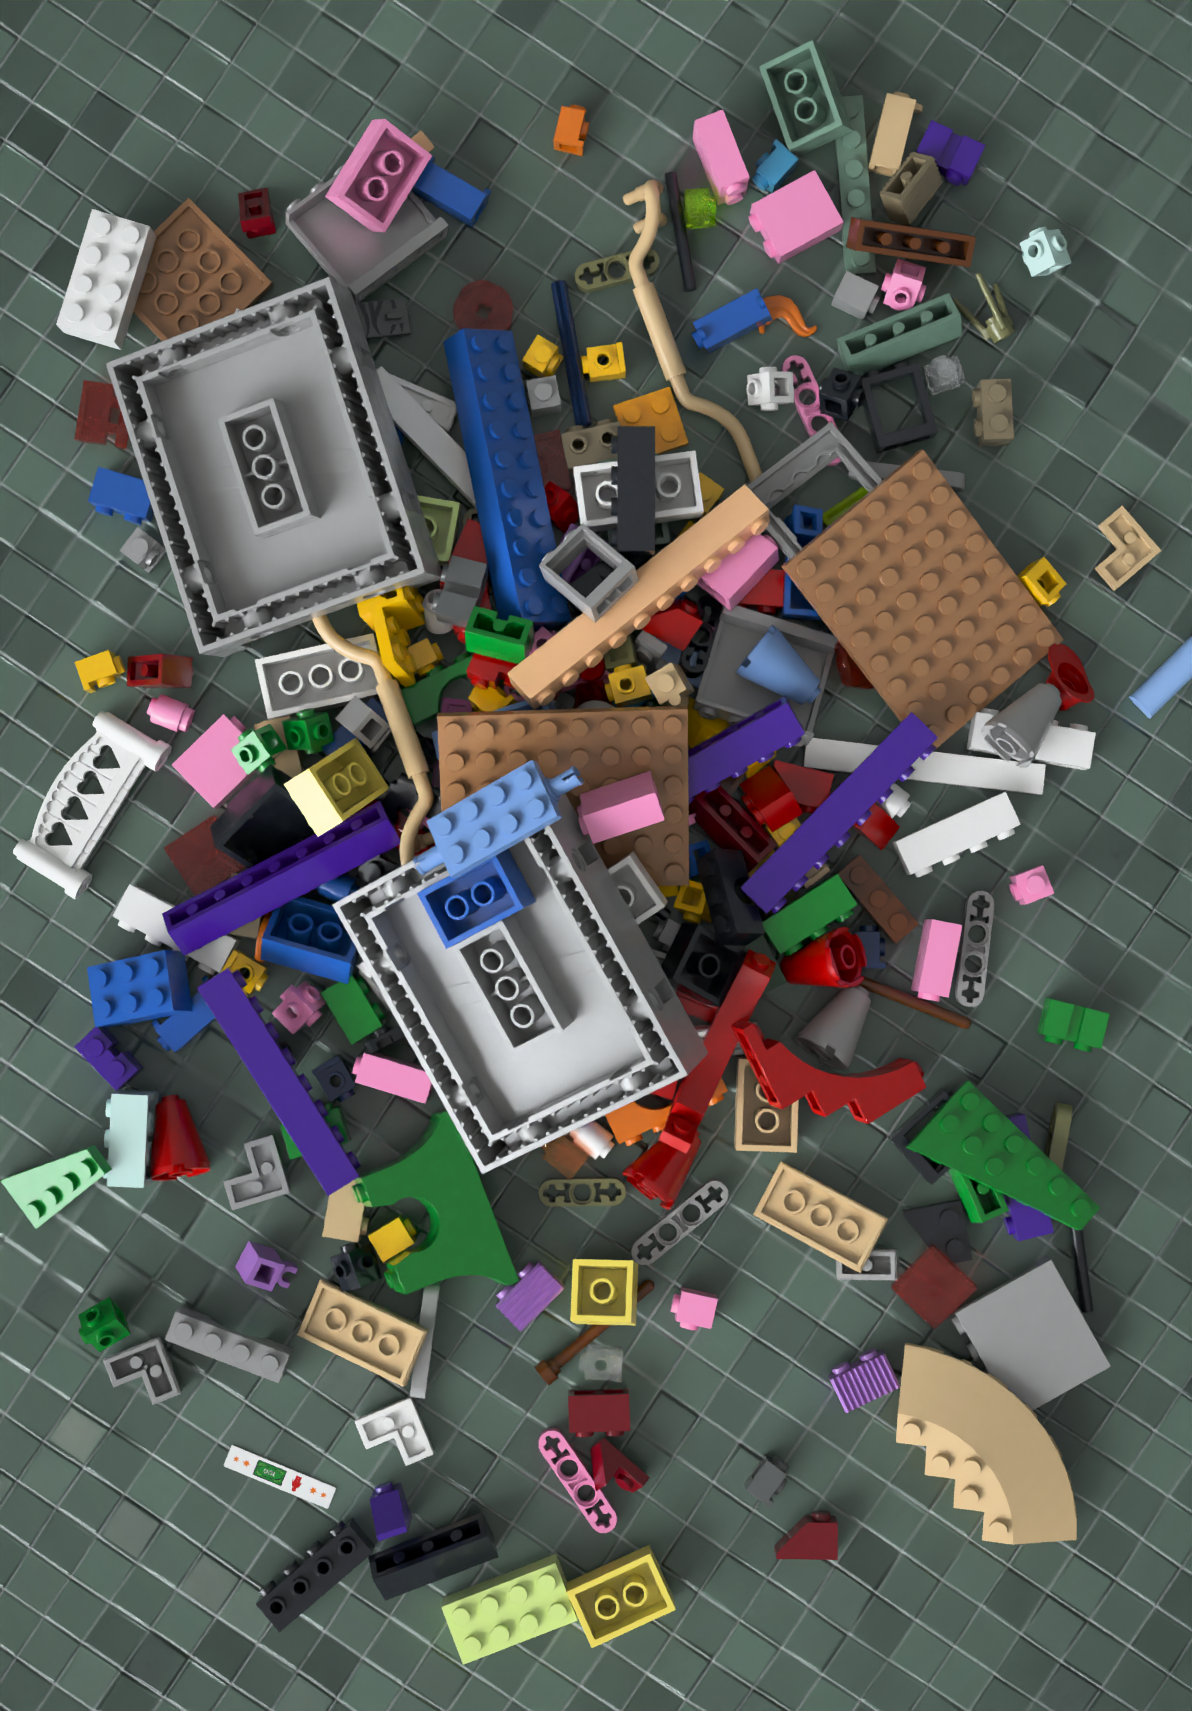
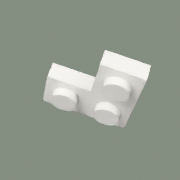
M410 1396L359 1417L354 1421L366 1449L394 1438L405 1466L434 1454L432 1444L415 1403Z

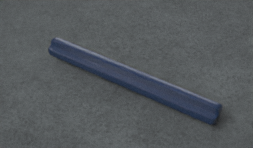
M559 280L551 284L575 424L576 426L583 425V427H588L592 421L568 286L565 280Z

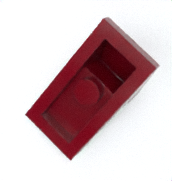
M268 188L238 193L240 223L242 231L246 232L247 237L251 239L275 234L276 227Z
M604 1437L590 1448L596 1491L606 1486L611 1478L614 1477L619 1487L633 1493L642 1488L650 1478Z

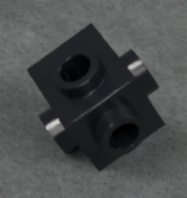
M834 367L828 378L822 380L819 388L820 413L848 421L856 406L860 407L865 397V389H862V375Z
M357 1242L346 1244L340 1247L341 1253L330 1257L334 1274L338 1279L342 1292L361 1288L382 1278L377 1257L371 1243L361 1246Z

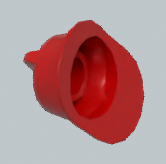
M1061 643L1051 645L1048 650V658L1052 670L1046 679V683L1054 685L1060 691L1062 703L1059 710L1066 711L1079 702L1090 703L1094 699L1095 693L1088 681L1079 657L1066 645Z

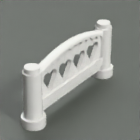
M100 711L95 717L93 726L96 728V734L71 757L60 771L42 803L31 839L27 841L21 839L13 851L18 860L65 888V894L75 900L84 894L93 876L84 870L83 866L143 769L147 766L155 772L158 771L168 759L172 746L164 741L153 740L110 712ZM108 745L112 748L120 768L97 769L94 766L95 758L101 756L102 747ZM94 771L104 794H80L78 786L81 782L85 781L87 772ZM72 797H78L89 819L65 820L62 812L65 808L69 807V800ZM57 822L64 824L73 845L50 846L47 843L46 838L50 833H53V826Z

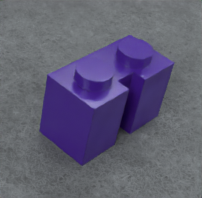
M931 120L916 153L935 158L934 162L937 163L938 171L947 182L957 186L960 184L966 186L986 145L965 135L961 137L953 133L952 129Z
M95 1027L74 1048L115 1091L121 1090L144 1067L129 1051L120 1053L115 1048L119 1041L106 1027Z

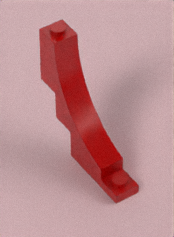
M748 950L721 1007H718L714 1019L702 1039L708 1054L684 1077L678 1088L658 1140L684 1153L688 1152L693 1142L697 1128L706 1113L722 1074L738 1043V1039L731 1026L740 1020L749 1021L771 979L776 962L770 960L766 955Z
M740 1020L731 1026L769 1104L780 1109L788 1107L805 1096L813 1113L827 1117L847 1104L855 1120L870 1124L926 1088L922 1078L924 1077L923 1070L917 1062L900 1057L874 1070L849 1074L829 1073L818 1070L803 1062L781 1042L769 1038L764 1040V1035L756 1024Z

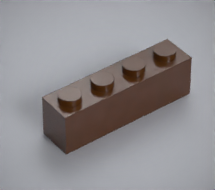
M851 217L846 248L855 251L971 267L976 236Z

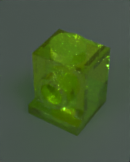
M709 188L685 189L686 229L716 227V199L714 196H710Z

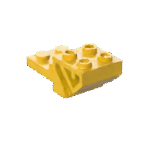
M404 586L357 603L359 616L376 633L383 665L405 688L416 684L413 672L417 671L414 658L407 649L411 642L406 630L426 624L423 614L425 611L423 607L424 599L421 594H418L417 588Z

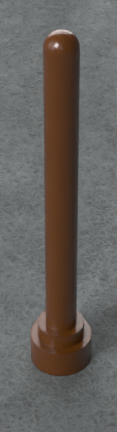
M864 977L863 981L859 984V986L867 991L963 1029H968L972 1024L968 1017L870 978Z
M645 1280L638 1286L637 1303L654 1289L655 1285L652 1280ZM593 1324L553 1359L550 1357L547 1360L543 1359L534 1368L550 1386L559 1378L558 1374L562 1372L560 1368L611 1325Z

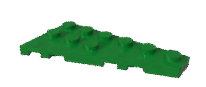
M968 1080L964 1081L906 1146V1148L929 1157L932 1161L956 1170L959 1174L1016 1199L1017 1202L1030 1206L1075 1230H1082L1100 1209L1076 1183Z

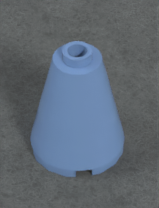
M774 625L769 627L764 637L757 642L740 664V667L735 671L740 677L783 697L786 696L787 699L803 705L805 701L811 704L821 692V689L817 687L821 681Z

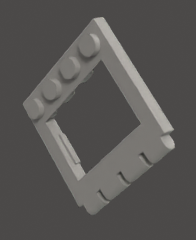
M830 422L748 484L747 487L768 509H771L837 457L868 492L883 480L834 424ZM769 510L770 522L765 532L775 540L781 551L790 559L802 547L797 542L796 536L779 517L776 518Z

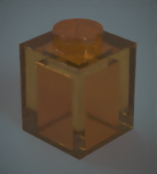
M566 1135L558 1137L541 1147L545 1151L542 1158L570 1180L589 1157L588 1153Z

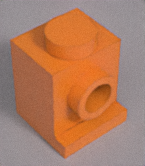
M579 105L561 106L553 140L554 150L583 156L584 141L580 140L586 141L590 124L585 122L586 109Z

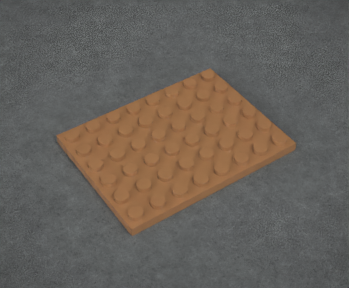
M924 450L917 451L782 565V568L899 721L902 722L912 712L938 737L932 743L936 749L972 719L976 712H980L1048 654L1051 645L1054 643L1058 645L1064 640Z
M687 706L437 713L441 812L531 760L538 762L544 776L550 779L568 770L571 766H575L579 770L581 776L578 778L582 777L584 784L565 793L578 817L577 806L581 805L580 794L651 771L661 800L665 820L593 845L606 868H609L634 851L657 886L689 885Z

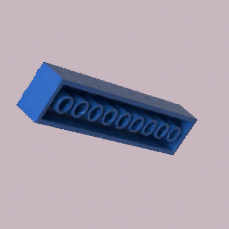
M463 328L443 343L498 617L505 621H508L509 615L532 620L534 631H538L542 626L551 631L570 622L571 617L567 598L544 579L539 567L544 556L556 549V543L513 333L506 330Z

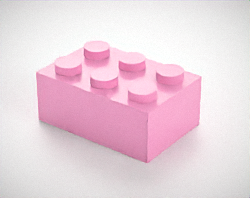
M386 119L372 120L325 197L372 232H386L432 155Z

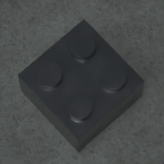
M682 923L661 968L674 988L704 1005L721 1007L747 952L737 946L718 945L715 933L700 924Z

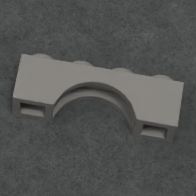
M183 1306L175 1311L165 1340L276 1383H279L283 1378L294 1348L268 1338L252 1337L230 1330L213 1321L210 1316Z

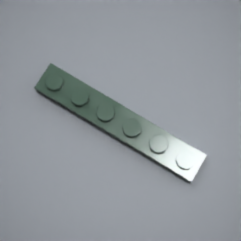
M863 95L843 96L842 99L854 130L835 139L840 216L844 221L842 226L845 273L848 271L857 276H872L876 274L875 253L846 248L851 217L872 220Z

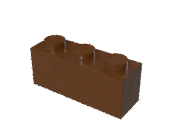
M856 855L835 873L839 875L855 901L891 943H898L919 925L917 920L861 855Z

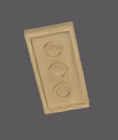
M783 1161L779 1163L753 1214L859 1273L864 1269L889 1218Z
M321 1279L297 1335L404 1387L408 1383L430 1329L350 1291L342 1292L340 1286Z

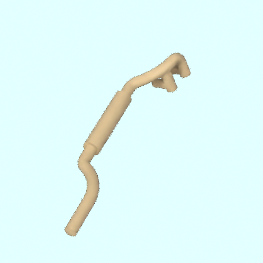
M648 180L645 184L636 187L635 190L623 196L625 205L646 201L645 219L633 225L636 234L641 233L630 253L628 261L629 271L635 285V289H633L634 296L666 381L671 382L679 403L688 410L713 418L728 430L736 443L751 483L763 473L750 438L739 420L728 410L714 402L693 396L690 393L684 378L687 372L653 282H649L643 267V261L654 242L658 227H663L667 223L666 215L661 213L660 204L663 185L659 181Z
M327 615L312 619L323 640L341 655L356 662L370 665L373 668L379 684L376 686V690L408 779H413L418 793V801L410 812L401 835L399 854L400 864L403 866L413 860L415 852L421 851L428 845L435 843L431 832L418 835L419 828L431 809L434 799L433 790L427 776L430 770L396 679H392L390 671L383 665L381 655L376 651L359 647L345 640L332 627Z

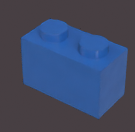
M98 467L88 502L96 507L95 511L111 517L113 512L125 515V521L141 525L142 521L151 523L154 512L144 481Z

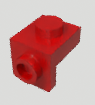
M549 481L544 489L550 519L554 526L565 534L570 524H575L579 518L578 503L568 492L554 482Z

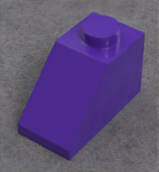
M392 1481L376 1486L369 1500L378 1541L408 1532L412 1515L401 1483L393 1485Z

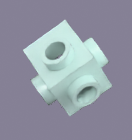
M1046 227L1035 229L1029 233L1030 238L1020 243L1023 251L1022 257L1029 268L1031 277L1049 275L1071 263L1066 249L1067 242L1060 229L1047 230Z

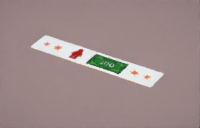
M234 1445L231 1446L224 1463V1467L326 1509L329 1508L336 1490L331 1485Z

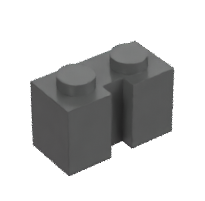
M453 555L451 556L450 563L444 564L440 578L441 582H445L444 588L441 590V593L436 592L432 604V610L435 611L439 622L466 628L474 606L480 607L489 577L487 564Z

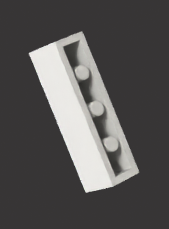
M983 708L981 713H975V716L971 719L966 750L998 755L985 742L986 731L981 733L982 727L988 720L999 713L998 710ZM1053 720L1034 762L1080 770L1090 769L1096 733L1089 732L1088 726L1070 724V728L1058 726L1059 721Z
M1003 792L892 842L906 874L911 875L915 873L916 878L932 872L931 865L942 861L945 866L960 859L959 853L968 848L973 853L987 847L986 840L997 836L1000 841L1015 834L1013 828L1021 824L1007 793Z
M129 884L113 914V917L120 920L118 926L132 933L136 929L145 933L144 939L156 946L161 947L162 943L172 947L173 951H180L168 934L162 913L174 908L175 905L137 885ZM227 934L185 955V961L191 957L200 962L198 968L212 975L216 971L220 973L241 940Z

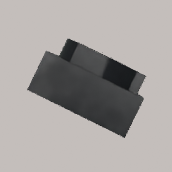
M269 764L254 781L247 784L226 805L227 809L210 826L214 847L249 869L315 835L316 833L313 828L308 824L307 819L284 786L285 783L293 778Z

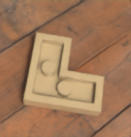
M1123 505L1097 526L1114 545L1116 550L1094 569L1111 589L1115 591L1161 552V549Z

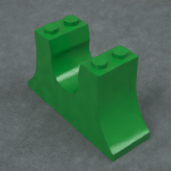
M446 1109L432 1113L424 1134L406 1153L388 1164L361 1174L354 1180L356 1184L351 1186L356 1201L363 1203L364 1206L379 1207L393 1205L400 1199L413 1197L425 1206L429 1215V1231L423 1242L413 1249L401 1251L386 1262L388 1270L384 1272L390 1289L394 1288L396 1292L406 1295L435 1282L465 1275L485 1276L496 1283L507 1286L519 1281L471 1153Z

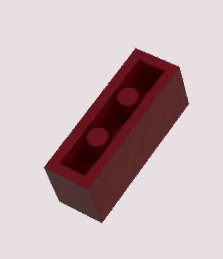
M721 786L709 793H705V791L700 792L689 804V815L696 813L697 816L694 817L696 823L722 849L742 850L748 873L778 845Z

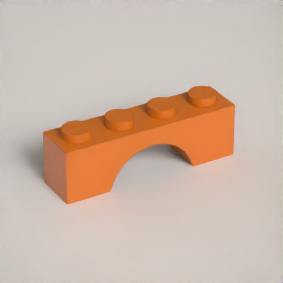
M722 1077L709 1106L725 1099L723 1093L728 1090ZM633 1101L606 1114L605 1117L618 1143L625 1142L629 1146L643 1139L642 1133L653 1129L654 1133L662 1130L673 1102L663 1107L650 1108Z

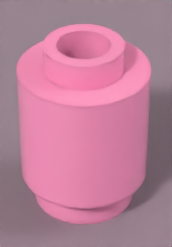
M163 694L158 699L153 698L147 710V714L151 715L150 722L175 732L180 730L187 732L195 710L189 708V704Z

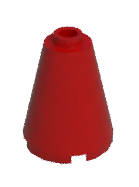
M847 927L835 928L807 943L793 954L784 956L780 969L789 984L840 988L858 986L865 977V975L861 976L862 968L867 967L865 949L857 934L851 935L847 931L849 930Z
M179 1095L162 1097L161 1102L155 1106L150 1162L151 1179L153 1181L176 1180L178 1176L187 1175L188 1178L209 1172L210 1161L186 1100L179 1099Z
M696 1131L687 1153L658 1140L626 1167L622 1173L623 1176H628L626 1180L651 1201L653 1198H659L662 1200L659 1206L671 1210L675 1205L702 1143L698 1138L700 1133Z

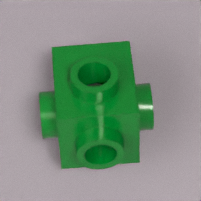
M314 708L300 710L296 712L297 716L282 721L288 750H305L306 754H314L323 751L324 745L334 742L328 712H315Z
M268 724L254 730L251 728L238 737L240 742L231 749L238 764L248 775L257 770L262 773L269 764L275 766L277 763L274 759L287 750V747L272 725Z
M111 1297L78 1315L81 1328L78 1330L82 1340L87 1345L91 1343L98 1352L131 1334L124 1311Z

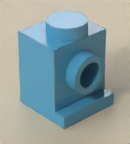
M777 139L772 143L771 154L766 152L755 165L757 167L756 174L752 177V181L758 188L763 191L767 189L771 193L775 192L796 169L798 158Z

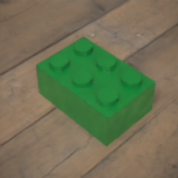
M831 875L803 893L797 900L792 901L775 914L763 920L764 936L776 954L784 953L785 956H789L803 947L801 941L808 936L814 940L829 930L826 926L833 920L836 923H840L853 915L852 908L858 904L839 875Z

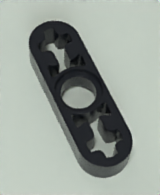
M711 595L701 597L696 603L702 620L705 614V606L711 607L712 613L707 622L703 621L698 629L707 634L708 641L706 643H699L692 638L685 650L681 651L678 665L681 666L688 678H697L704 672L720 622L722 604ZM696 651L699 652L696 658L697 665L695 668L690 667L689 660L693 652Z

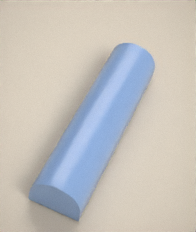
M1192 635L1128 697L1149 719L1192 678Z

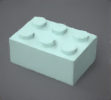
M121 1090L112 1093L111 1099H107L106 1117H110V1129L105 1131L104 1146L109 1148L108 1160L106 1161L112 1168L111 1171L103 1176V1178L107 1179V1186L145 1188L155 1182L151 1179L150 1162L155 1106L158 1104L159 1091Z

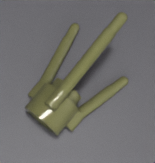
M978 272L976 278L994 315L985 321L988 327L985 328L958 299L954 298L953 302L959 311L980 331L985 341L991 338L993 343L996 344L1015 333L1012 327L1014 324L1009 317L999 285L995 283L993 289L1000 312L982 274Z

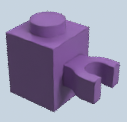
M248 1241L235 1266L245 1284L271 1292L276 1282L280 1286L288 1288L290 1282L286 1277H282L285 1272L296 1274L298 1270L295 1263L282 1261L274 1248Z

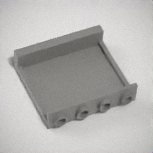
M342 165L336 170L333 178L326 183L324 181L319 182L311 189L310 195L303 200L300 198L294 200L287 207L285 224L332 279L351 291L356 305L446 238L449 225L442 217L436 220L411 190L386 232H372L325 197L344 166Z
M737 605L732 611L723 606L708 664L701 677L693 710L699 711L698 714L703 718L710 720L719 718L728 721L727 723L732 726L783 697L740 677L735 672L757 642L764 637L769 627L774 625L821 681L817 686L821 689V692L811 704L805 701L803 705L787 699L805 731V735L801 736L802 740L794 746L808 745L814 736L812 731L832 658L838 648L839 641L834 635Z
M1047 1256L1035 1261L1036 1266L959 1309L956 1306L951 1308L955 1314V1317L951 1320L960 1335L965 1333L970 1343L966 1347L974 1361L976 1362L980 1359L985 1368L983 1372L986 1374L990 1373L1008 1386V1390L1014 1393L1024 1404L1026 1403L1032 1411L1111 1367L1055 1265Z

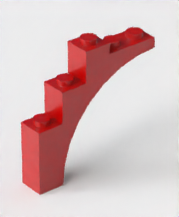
M468 518L452 555L488 565L480 523ZM487 580L480 607L492 610ZM440 581L439 584L441 590H443L445 582ZM453 625L454 633L458 636L457 639L466 644V628ZM474 653L466 672L468 679H471V684L484 690H487L488 687L497 689L502 679L506 686L515 689L507 673L518 664ZM561 689L555 693V697L553 700H558V697L562 691Z

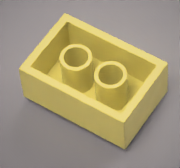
M357 737L284 784L291 798L296 802L317 836L340 824L389 788Z
M650 1544L567 1582L566 1592L591 1648L676 1610L675 1600Z

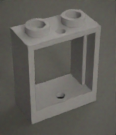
M583 523L576 530L570 531L565 536L564 541L554 551L548 552L539 564L544 579L595 623L639 581L635 566ZM588 547L612 567L614 571L585 598L563 580L559 574Z

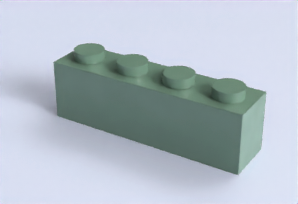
M947 293L837 338L840 360L846 371L854 372L863 377V374L869 371L885 368L961 337V315L950 294Z

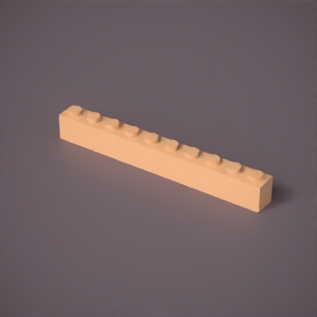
M744 484L637 569L639 581L596 623L583 612L510 670L507 674L512 686L534 710L540 705L545 706L554 699L555 693L564 686L569 687L575 683L580 673L588 667L596 666L602 660L603 655L610 649L620 647L626 641L627 636L635 629L640 630L649 623L651 616L659 610L664 611L669 608L674 602L675 597L683 591H690L697 584L700 577L705 573L715 571L720 566L722 560L730 553L733 555L739 552L745 545V541L753 535L758 536L764 532L770 522L769 509Z

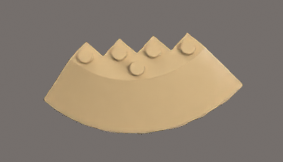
M905 1343L896 1442L927 1446L925 1475L955 1479L953 1508L984 1512L983 1541L1015 1545L1077 1540V1511L1069 1473L1062 1461V1455L1052 1436H1049L1046 1429L1039 1422L1037 1415L1032 1409L1008 1390V1386L992 1374H986L972 1366L971 1362L943 1354L944 1351Z

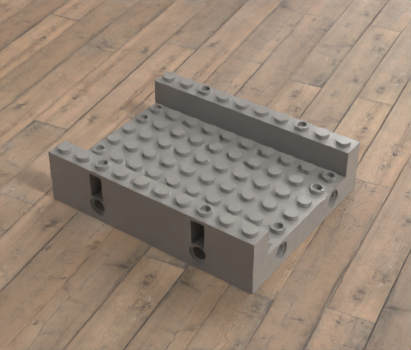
M331 277L316 281L106 363L199 654L226 657L251 648V641L404 586L418 588L440 580L442 570L351 291Z
M566 794L561 795L557 805L562 816L561 819L509 848L536 902L447 949L417 895L418 892L450 876L444 863L428 871L427 874L422 875L415 867L420 863L414 864L412 860L332 904L482 1174L687 1076L708 1054L706 1047L588 834L583 835L578 816Z

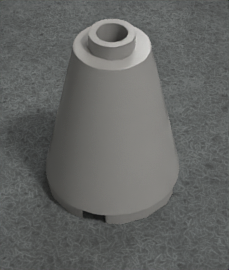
M1039 683L985 723L981 729V733L984 731L987 733L984 738L985 742L1007 762L1013 758L1020 761L1016 766L1028 767L1035 760L1062 703L1060 691L1049 683Z
M859 985L843 988L798 1033L795 1039L797 1044L808 1054L812 1050L819 1056L817 1060L840 1071L847 1070L851 1065L871 1004V1000L868 997L869 992Z

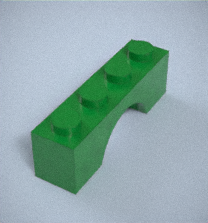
M470 652L454 658L455 664L445 669L440 665L429 670L426 673L428 677L418 682L415 679L416 684L406 688L402 684L399 686L411 721L415 726L437 717V713H440V700L445 689L454 681L468 677L466 670L472 659ZM501 679L498 686L504 684V680Z

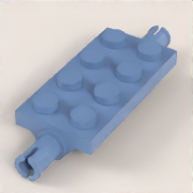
M531 760L426 821L434 838L435 846L413 857L414 864L420 863L415 866L420 874L425 875L428 871L444 863L450 877L457 878L562 818L557 807L558 801L561 799V795L584 784L583 778H578L581 776V773L575 766H571L568 770L552 779L546 778L538 762Z

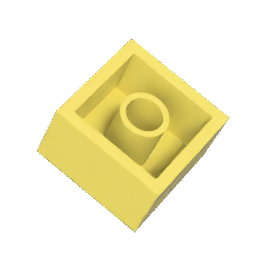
M573 1259L570 1321L575 1324L636 1326L638 1264L633 1260Z

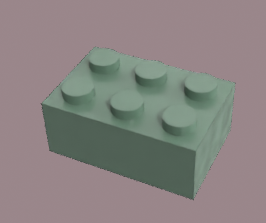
M811 40L759 66L790 152L802 156L854 131L824 46Z

